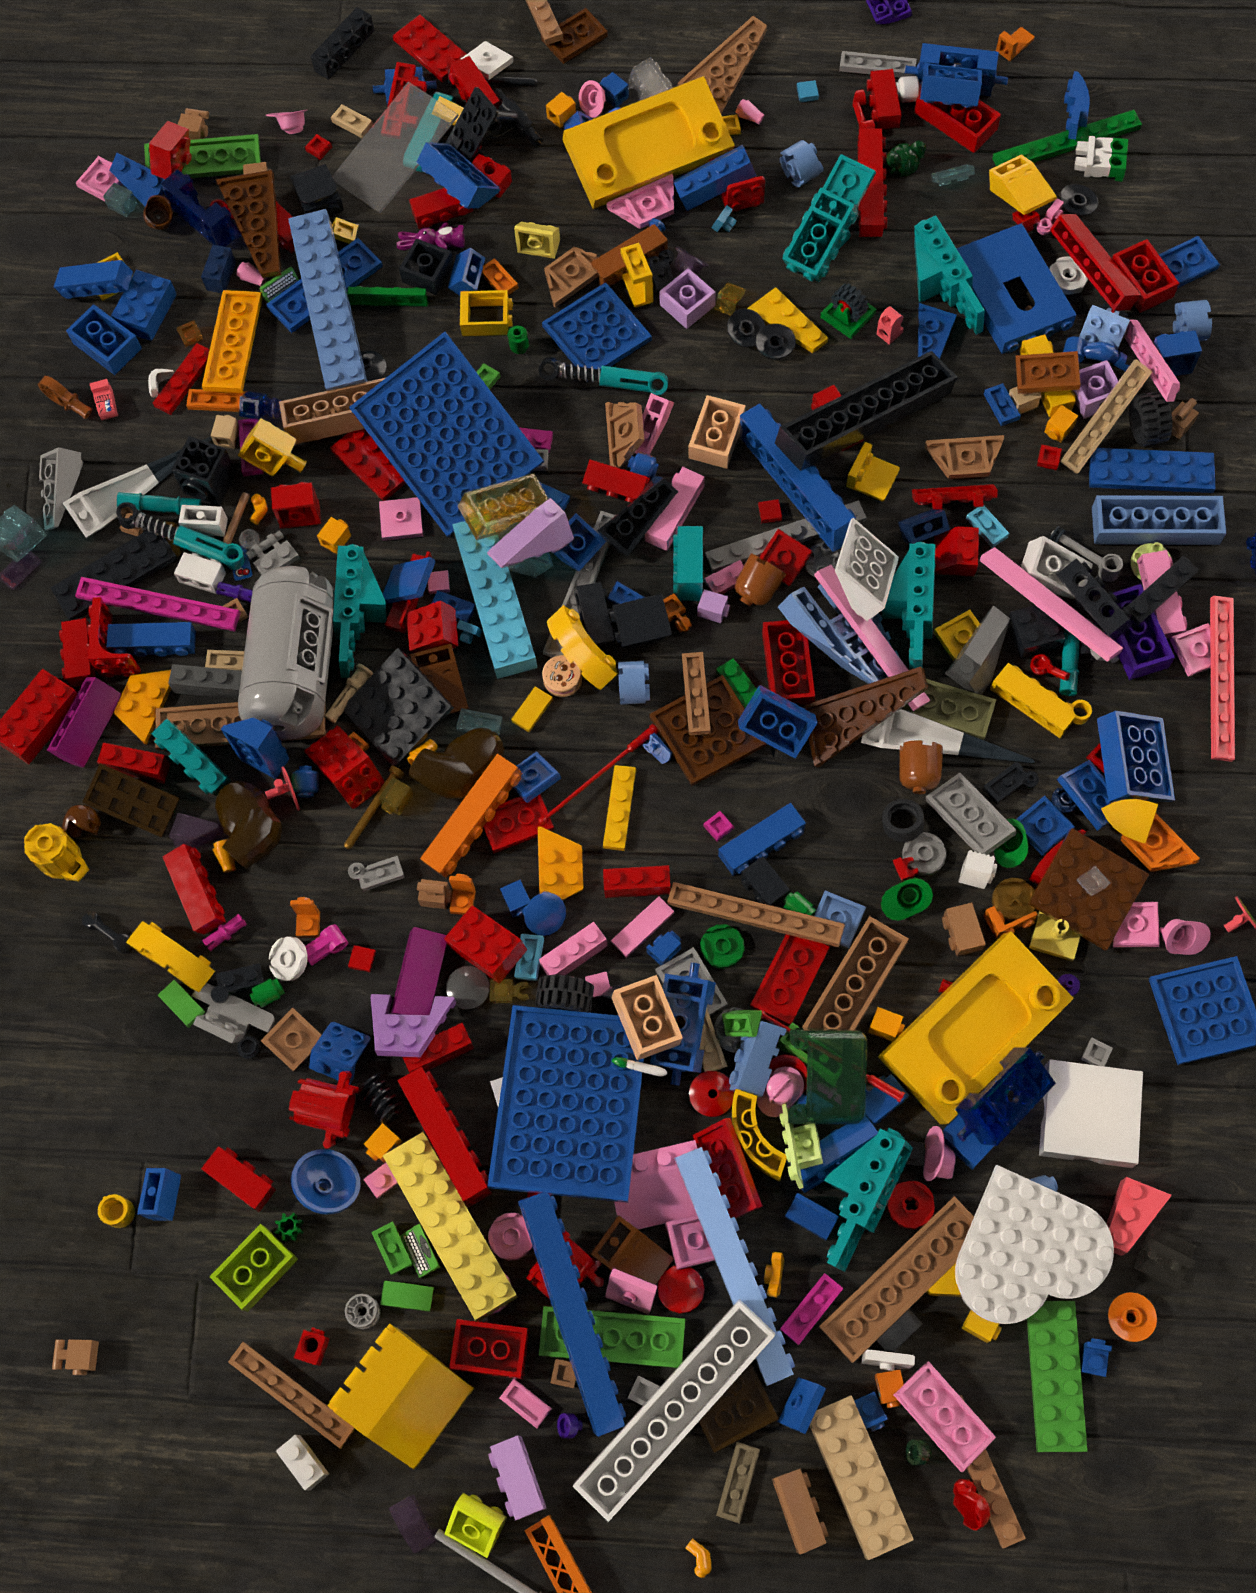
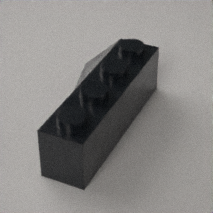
M654 476L636 500L597 531L618 553L628 556L675 497L678 490L666 479Z

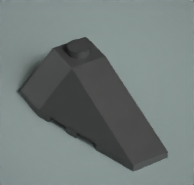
M992 606L945 674L967 691L982 695L992 681L1010 618L995 606Z

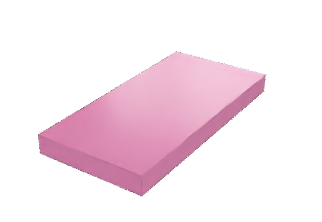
M929 1361L894 1394L895 1398L960 1472L965 1471L996 1438Z

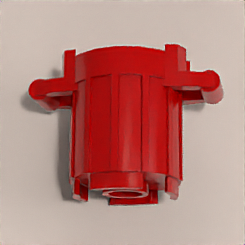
M350 1071L339 1073L337 1085L307 1078L306 1080H298V1083L302 1084L299 1091L293 1090L289 1111L294 1112V1116H290L289 1119L298 1124L326 1130L325 1140L323 1141L324 1148L335 1146L337 1137L343 1138L349 1135L350 1129H348L354 1111L356 1093L359 1094V1087L349 1085L352 1076Z
M567 1231L562 1233L564 1241L569 1242L573 1255L570 1256L572 1265L576 1264L580 1273V1279H577L579 1285L588 1277L595 1286H603L604 1280L595 1274L602 1264L593 1257L591 1258L569 1238L570 1234ZM537 1261L530 1269V1274L526 1279L531 1282L535 1278L532 1284L549 1298Z

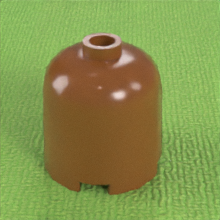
M751 553L736 579L735 590L742 596L740 601L750 607L752 603L765 605L771 600L787 574Z
M922 740L904 742L899 750V778L902 785L907 789L913 790L914 794H925L926 791L936 788L941 779L943 746L936 742H932V746L923 745Z

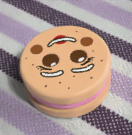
M564 655L555 656L544 665L542 671L544 686L554 696H570L581 686V670L575 662L570 663Z

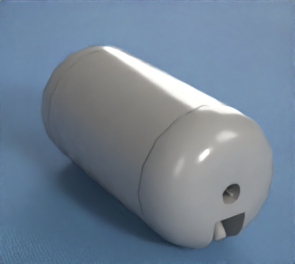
M275 567L262 574L253 587L238 696V712L241 720L254 717L259 721L264 719L270 722L280 740H295L310 735L321 725L324 717L333 636L335 590L324 576H318L314 572L309 575L307 568Z

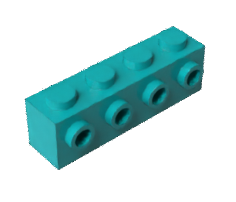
M165 719L151 733L156 738L154 742L162 750L166 748L171 753L169 757L177 765L181 763L186 768L184 772L192 780L196 778L201 783L198 786L207 795L211 793L217 796L224 785L232 782L174 722Z

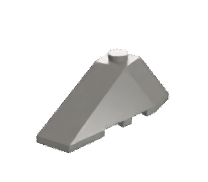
M56 448L40 455L39 478L40 481L44 482L41 497L45 498L46 501L43 506L44 527L47 531L58 528L66 509L63 502L70 499L83 465L81 452Z

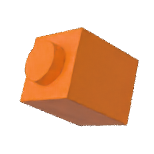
M901 1370L875 1374L880 1404H887V1408L902 1406L894 1396L904 1385Z

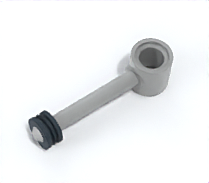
M1059 526L1052 531L1050 540L1057 544L1059 542L1063 543L1097 564L1099 568L1098 574L1102 580L1113 582L1119 577L1123 566L1120 556L1108 554L1102 558L1064 535L1066 530L1060 529ZM1107 566L1113 567L1114 570L1108 569Z

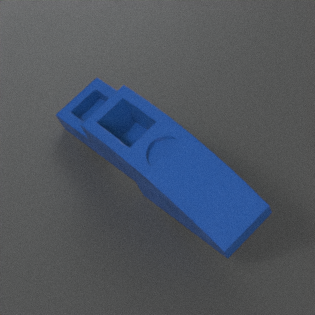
M1074 71L1073 79L1068 80L1067 91L1069 92L1065 93L1064 104H1067L1066 112H1069V117H1071L1067 118L1066 130H1069L1068 139H1076L1078 128L1087 127L1090 97L1087 85L1078 71Z

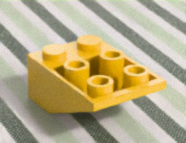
M1022 154L989 170L990 190L1023 215L1057 199L1056 194L1034 163Z

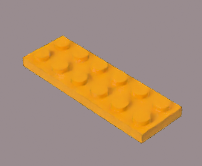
M223 290L202 383L203 391L243 393L263 298L261 292Z

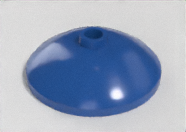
M319 1149L308 1152L297 1161L291 1175V1186L298 1201L309 1210L320 1214H336L349 1208L356 1200L360 1191V1176L355 1165L343 1154L333 1150ZM319 1187H323L325 1191L320 1190Z

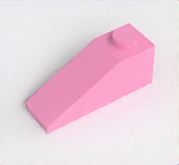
M652 393L650 394L642 415L644 442L635 451L636 454L643 452L650 455L667 423L674 402Z

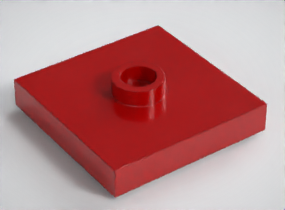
M777 529L759 558L786 573L787 575L782 582L791 586L813 551L780 529Z

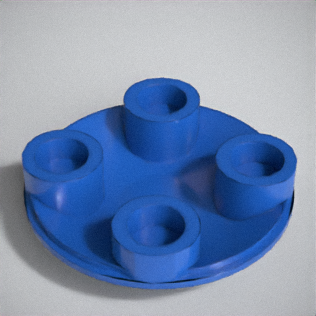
M548 891L536 895L523 909L525 923L529 930L537 935L545 936L556 932L562 926L566 917V907L563 900L556 894Z

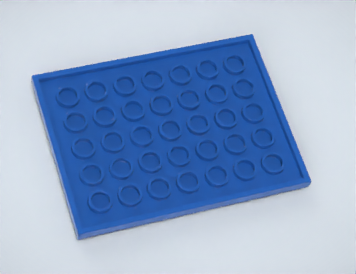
M443 332L349 407L447 537L454 533L452 524L474 518L544 463V460L446 332Z
M513 1005L488 1188L530 1193L547 1192L549 1195L628 1203L643 1072L627 1067L621 1068L612 1062V1059L615 1057H624L628 1060L637 1061L618 1015ZM644 1058L638 1060V1062L644 1063Z

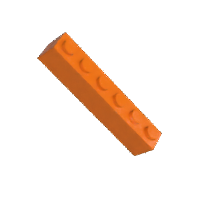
M497 754L420 859L445 878L452 874L460 858L468 853L471 843L482 834V828L485 823L493 819L498 806L507 800L509 791L520 782L521 775L523 774L520 769Z

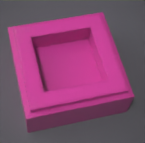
M721 811L703 824L717 842L734 829V826Z

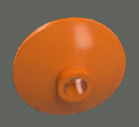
M1129 1292L1119 1295L1112 1301L1108 1311V1320L1117 1336L1129 1342H1139L1147 1339L1154 1332L1157 1324V1314L1154 1306L1146 1297L1138 1293ZM1128 1313L1133 1314L1134 1322L1127 1320Z

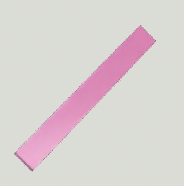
M994 547L981 555L980 562L1108 662L1121 653L1122 646Z
M829 565L818 570L814 576L886 675L891 677L909 671L871 619L866 621L851 608L833 566ZM923 692L909 702L908 705L915 711L931 700Z

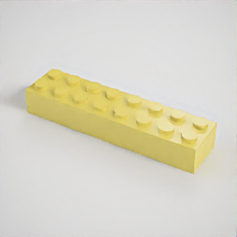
M424 1132L383 1155L475 1321H481L518 1298Z

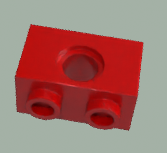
M478 154L473 160L472 164L500 188L499 193L495 195L500 198L512 183L511 170L507 166L500 165L490 157H485L481 154Z

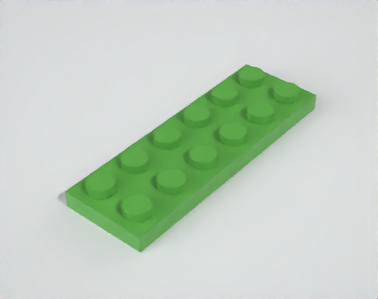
M258 134L191 140V161L188 165H185L181 174L175 179L244 174L243 165L261 162ZM149 143L144 144L145 167L151 169Z
M1045 1301L1037 1312L1027 1318L1037 1452H1087L1075 1301Z
M544 1306L539 1356L569 1358L553 1307ZM591 1310L596 1323L593 1325L594 1332L599 1334L603 1344V1348L600 1351L602 1357H606L608 1362L678 1368L682 1363L685 1319Z

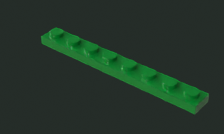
M1131 110L1087 124V127H1079L1076 139H1068L1069 130L994 153L992 159L995 165L998 166L1022 154L1034 163L1076 150L1077 142H1088L1089 136H1095V138H1114L1140 130L1142 123L1135 110Z

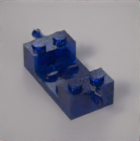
M177 169L161 182L165 196L171 202L172 209L210 243L226 247L234 239L241 237L242 234L231 221V213L226 207H221L215 202L205 210L199 205L198 193L193 188V180L188 174H183Z
M1014 1047L999 1062L1004 1069L980 1094L969 1093L955 1108L965 1124V1127L957 1133V1137L964 1142L973 1133L981 1144L997 1146L1056 1084L1040 1062L1045 1058L1040 1051H1036L1034 1054L1030 1047ZM1010 1090L1014 1093L1012 1102H1009L1007 1097Z

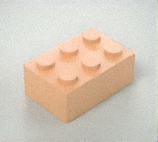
M707 395L689 443V459L727 469L740 434V415L745 412L746 405Z
M657 975L614 990L612 1000L637 1061L680 1045L683 1037Z

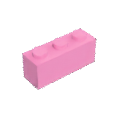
M592 922L540 958V966L546 975H567L608 946L607 939L597 925Z

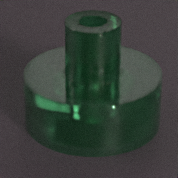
M913 1439L906 1446V1457L912 1465H925L932 1455L931 1449L924 1440Z

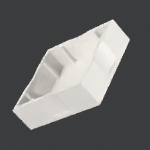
M1049 1060L1045 1065L1043 1090L1044 1116L1041 1123L1039 1156L1068 1160L1084 1159L1099 1164L1127 1168L1136 1166L1139 1159L1143 1072Z

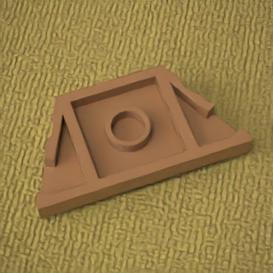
M573 247L544 268L555 308L599 276L591 265V262L597 259V254Z
M606 402L610 466L621 469L644 442L642 406L638 403L626 404L618 402V404Z
M1004 435L927 440L925 448L948 479L986 477L991 473L1002 446Z

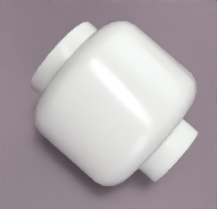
M917 76L900 77L898 82H896L900 102H916L917 97L921 93L922 82H919Z

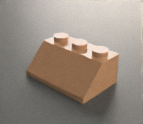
M797 1469L772 1478L797 1553L803 1554L826 1544L825 1537H828V1532L824 1522L819 1523L816 1513L820 1510L815 1496L810 1498L807 1488L811 1487L807 1473H802L801 1469Z

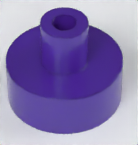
M1065 974L1058 979V982L1072 997L1077 994L1080 989V983L1074 975Z
M562 1413L557 1422V1429L561 1438H574L578 1430H581L583 1426L582 1421L577 1420L574 1413Z

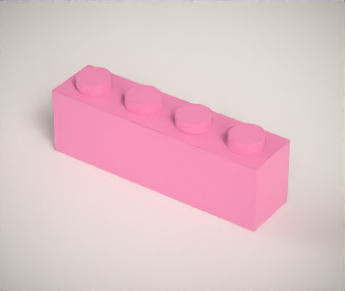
M684 467L672 479V486L678 490V493L645 534V542L665 551H668L673 542V535L678 533V526L683 525L704 488V476Z
M1167 550L1142 554L1137 560L1144 591L1173 566L1172 558L1168 556ZM1177 591L1154 611L1166 638L1181 634L1187 628L1186 617L1182 615L1181 611L1182 599L1178 596Z

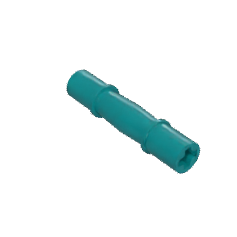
M118 492L117 507L124 502L134 504L140 511L174 512L180 515L182 505L202 506L201 499L181 498L180 496L173 498L142 495V493Z
M1064 628L1065 640L1062 651L1061 670L1070 673V677L1067 681L1060 679L1059 693L1064 696H1074L1077 694L1080 640Z

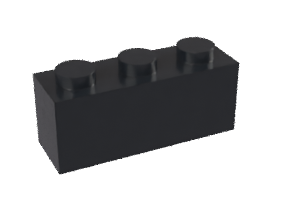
M601 582L576 586L574 596L580 621L585 631L600 649L612 648L616 640L614 634L616 630L614 627L612 628L609 612L611 609L607 608L606 589H602Z

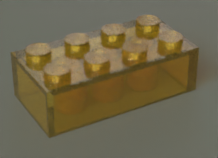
M533 473L465 492L458 508L475 539L480 540L511 531L549 498Z

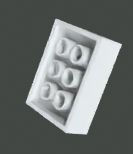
M852 518L835 572L851 608L856 614L868 621L885 608L899 557L857 520Z

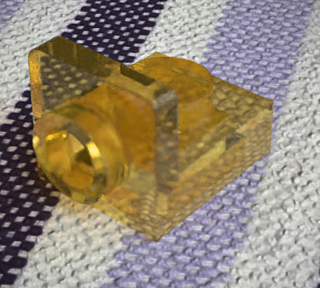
M728 282L718 293L715 309L731 316L735 312L736 304L744 297L745 289Z

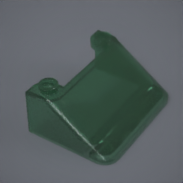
M806 1027L790 1029V1042L792 1046L798 1050H807L808 1057L806 1104H796L790 1108L788 1123L856 1124L861 1122L866 1113V1036L857 1030Z

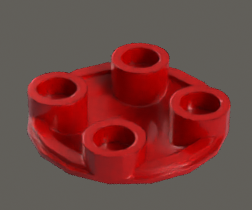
M673 1266L666 1270L659 1279V1298L663 1305L672 1312L679 1314L690 1312L698 1307L703 1299L705 1291L703 1280L699 1273L691 1267L677 1270L676 1266Z

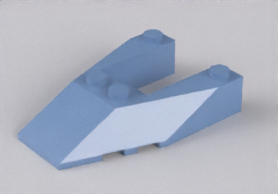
M821 584L818 588L838 613L837 617L829 620L805 587L792 592L778 606L793 627L845 670L868 684L888 678ZM878 613L871 620L890 644L889 640L891 637L888 632L885 633L881 624L883 619Z

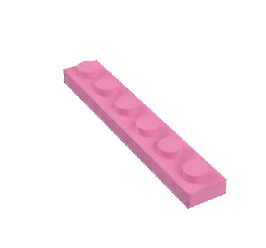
M1130 320L1124 338L1139 361L1152 371L1150 378L1166 402H1174L1176 394L1180 390L1179 381L1138 320Z

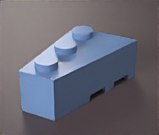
M760 1021L757 1036H740L742 1041L740 1049L735 1054V1069L729 1078V1084H731L730 1091L735 1092V1089L756 1095L757 1098L763 1096L772 1071L769 1068L772 1056H777L779 1049L776 1048L779 1036H784L787 1029Z

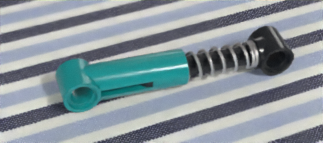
M553 357L544 358L538 368L540 376L545 380L558 379V377H565V379L570 377L572 380L578 378L579 381L581 379H585L586 382L592 380L593 383L599 381V386L651 392L655 395L663 394L668 387V378L662 372L653 373L602 366L601 369L599 367L597 369L593 367L586 368V366L565 365V363H561ZM551 364L554 367V372L547 373L544 370V365ZM655 379H661L664 385L661 388H656L652 382Z
M124 502L117 507L116 514L121 526L126 529L137 527L142 528V530L147 529L149 533L154 532L156 536L160 534L162 538L167 537L170 541L174 540V545L207 558L218 560L231 570H238L244 565L243 551L237 544L222 542L184 526L175 528L172 524L162 523L159 519H153L152 516L147 517L146 514L129 502ZM128 513L133 514L130 518H124V515ZM232 554L238 555L236 559H229V556Z

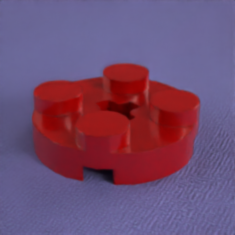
M907 1181L897 1184L887 1204V1210L893 1221L899 1226L909 1229L924 1226L933 1216L935 1208L931 1191L918 1181ZM914 1199L917 1209L907 1210L905 1200L911 1201Z

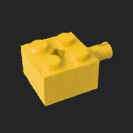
M260 418L246 437L238 454L239 457L271 476H274L285 463L301 473L307 462L291 453L297 439Z

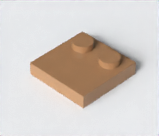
M292 1008L261 1042L295 1072L311 1055V1050L321 1037V1034Z

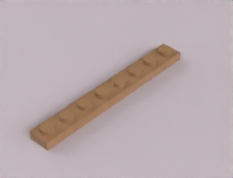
M673 882L667 901L668 905L836 947L840 946L845 928L843 923Z

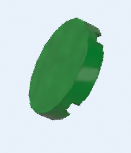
M726 924L715 925L709 928L700 942L701 954L704 960L711 966L719 969L730 968L736 965L741 960L745 949L741 933Z

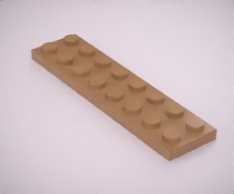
M326 700L321 725L310 735L295 740L322 738L326 735ZM238 702L156 709V728L165 719H169L198 747L230 745L221 728L223 725L242 721L239 717ZM155 743V748L157 749V751L162 750V749Z
M955 1196L819 1326L851 1363L856 1361L956 1263L974 1216Z

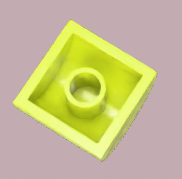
M462 1493L454 1506L444 1534L488 1558L501 1533L507 1516L503 1515L502 1510L498 1507L490 1508L483 1504L478 1496H469Z

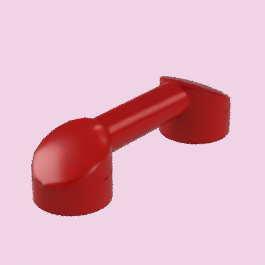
M863 89L857 90L853 99V108L859 128L875 129L873 119L866 121L861 106L866 104L865 92Z

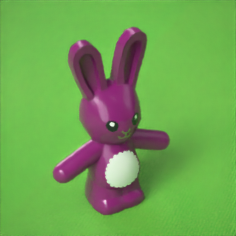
M444 223L438 231H434L431 228H423L418 233L398 232V237L402 241L397 242V248L402 251L410 250L416 238L446 250L447 247H451V249L456 247L464 248V226L458 225V227L452 228L448 223Z

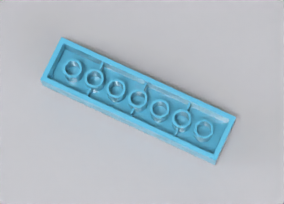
M488 514L452 524L497 679L537 668L536 657L508 566L501 568L487 554L500 541L493 515Z

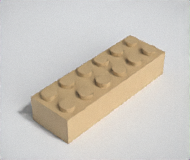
M852 1395L817 1410L810 1423V1428L866 1560L873 1559L913 1541L912 1534Z

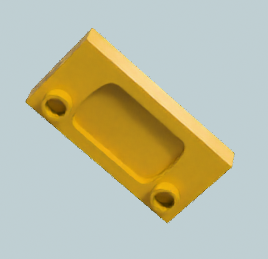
M704 76L566 129L563 133V142L593 209L670 174L676 177L708 163L709 159L717 158L733 150L735 146Z
M1010 931L1003 934L878 1058L940 1125L949 1124L1074 998Z

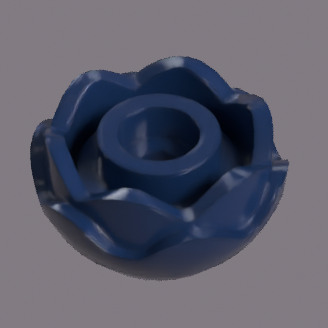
M1057 788L1053 792L1052 803L1060 812L1068 813L1075 810L1077 805L1064 788Z

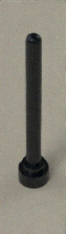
M448 76V85L456 86V85H453V84L450 82L449 76ZM494 76L490 80L486 79L488 84L537 86L538 80L535 78Z

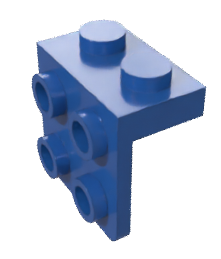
M331 1022L311 1050L309 1068L337 1081L339 1080L340 1072L350 1071L352 1074L350 1085L354 1079L355 1065L369 1045L370 1037L336 1022Z

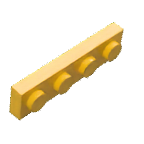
M614 766L603 849L625 851L636 767Z

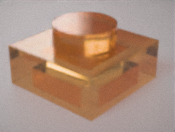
M194 320L176 328L185 347L203 340V336Z

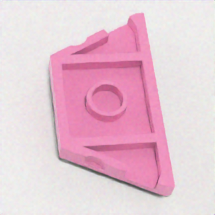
M673 174L607 202V209L639 229L648 226L653 218L661 220L674 214Z

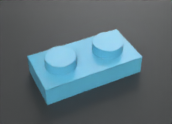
M985 506L976 508L966 516V520L973 527L979 528V534L991 548L1009 536V532Z
M521 934L520 939L527 948V951L516 963L514 977L516 979L538 981L539 959L542 955L544 937Z

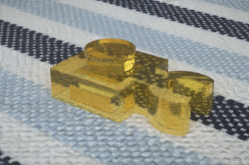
M490 979V1003H513V997H517L520 1000H528V994H521L520 990L522 988H529V984L527 982H520L513 986V979H503L500 984Z

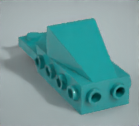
M840 154L823 188L820 187L818 193L814 195L811 206L805 212L799 229H796L793 234L792 242L784 251L782 259L787 265L786 268L794 273L799 271L803 273L804 278L812 282L814 279L820 282L821 278L827 275L829 271L828 265L831 260L837 257L839 249L851 236L848 228L851 224L855 223L858 217L857 207L876 174L875 170Z
M935 215L927 220L920 221L915 225L914 236L918 300L921 303L940 293L944 302L947 301L950 308L956 305L959 313L964 314L969 329H973L975 334L983 332L985 310L972 290V273L937 216Z
M924 542L910 544L909 551L893 576L887 602L882 610V619H902L903 621L902 630H905L907 638H910L909 669L922 667L924 639H932L935 544H926Z
M354 544L338 546L333 611L335 639H340L339 667L341 678H350V671H354L353 652H355V640H360L361 633H365V622L386 623L387 621L386 602L365 556L364 549Z
M890 1128L887 1131L880 1129L874 1138L828 1174L824 1180L831 1186L849 1194L848 1197L843 1198L839 1206V1210H841L839 1215L847 1219V1221L841 1224L837 1233L839 1238L836 1245L833 1244L827 1253V1258H829L827 1263L844 1272L864 1230L866 1229L874 1233L913 1150V1147L905 1141V1138L899 1132Z

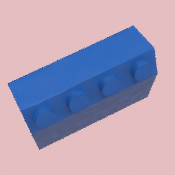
M1113 711L1097 718L1108 802L1124 799H1139L1152 803L1175 801L1163 718L1121 711Z

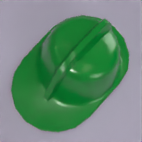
M1010 818L1006 820L1016 829V835L994 850L996 861L1005 868H1014L1020 865L1028 854L1026 830L1022 823Z
M913 878L903 881L885 892L881 901L882 911L888 918L898 921L913 916L928 908L933 897L932 889L922 879Z

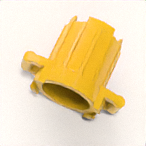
M52 823L35 825L24 838V852L30 861L45 875L51 878H64L68 881L79 882L90 870L82 859L79 846L60 826L58 827Z

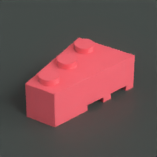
M1128 1177L1120 1181L1107 1221V1226L1113 1239L1114 1253L1120 1256L1128 1253L1172 1196L1171 1194Z

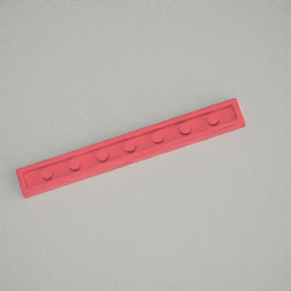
M1212 596L1210 598L1211 759L1232 762L1235 760L1234 598Z

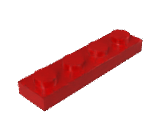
M196 343L154 400V407L169 415L174 412L206 368L210 349Z

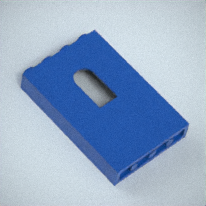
M1022 223L956 248L973 275L972 290L985 310L984 324L1002 354L1008 351H1015L1021 347L1024 340L1044 334L1048 338L1056 332L1066 331L1073 326L1076 313ZM1020 277L1031 294L1035 306L1028 311L1020 310L1003 283Z

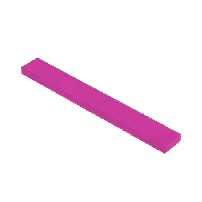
M81 577L75 595L79 599L92 601V597H101L107 605L230 631H236L241 614L240 610L85 577Z

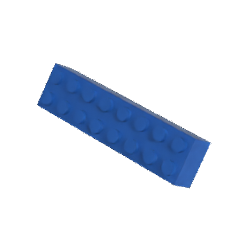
M758 404L740 415V439L805 519L810 522L831 551L835 552L843 545L850 520L852 518L856 520L853 511L845 507L842 498L838 494L835 495L831 490L829 482L821 478L818 469L814 465L800 471L776 446L775 440L781 424L773 420L772 414L768 409H764L761 404Z

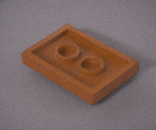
M1078 351L1016 355L1018 394L1080 390Z

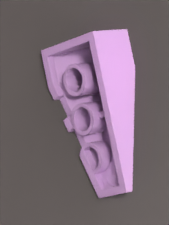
M551 498L548 499L496 543L487 554L501 568L523 562L527 558L534 556L537 558L544 553L551 551L554 553L561 550L574 539L566 513Z

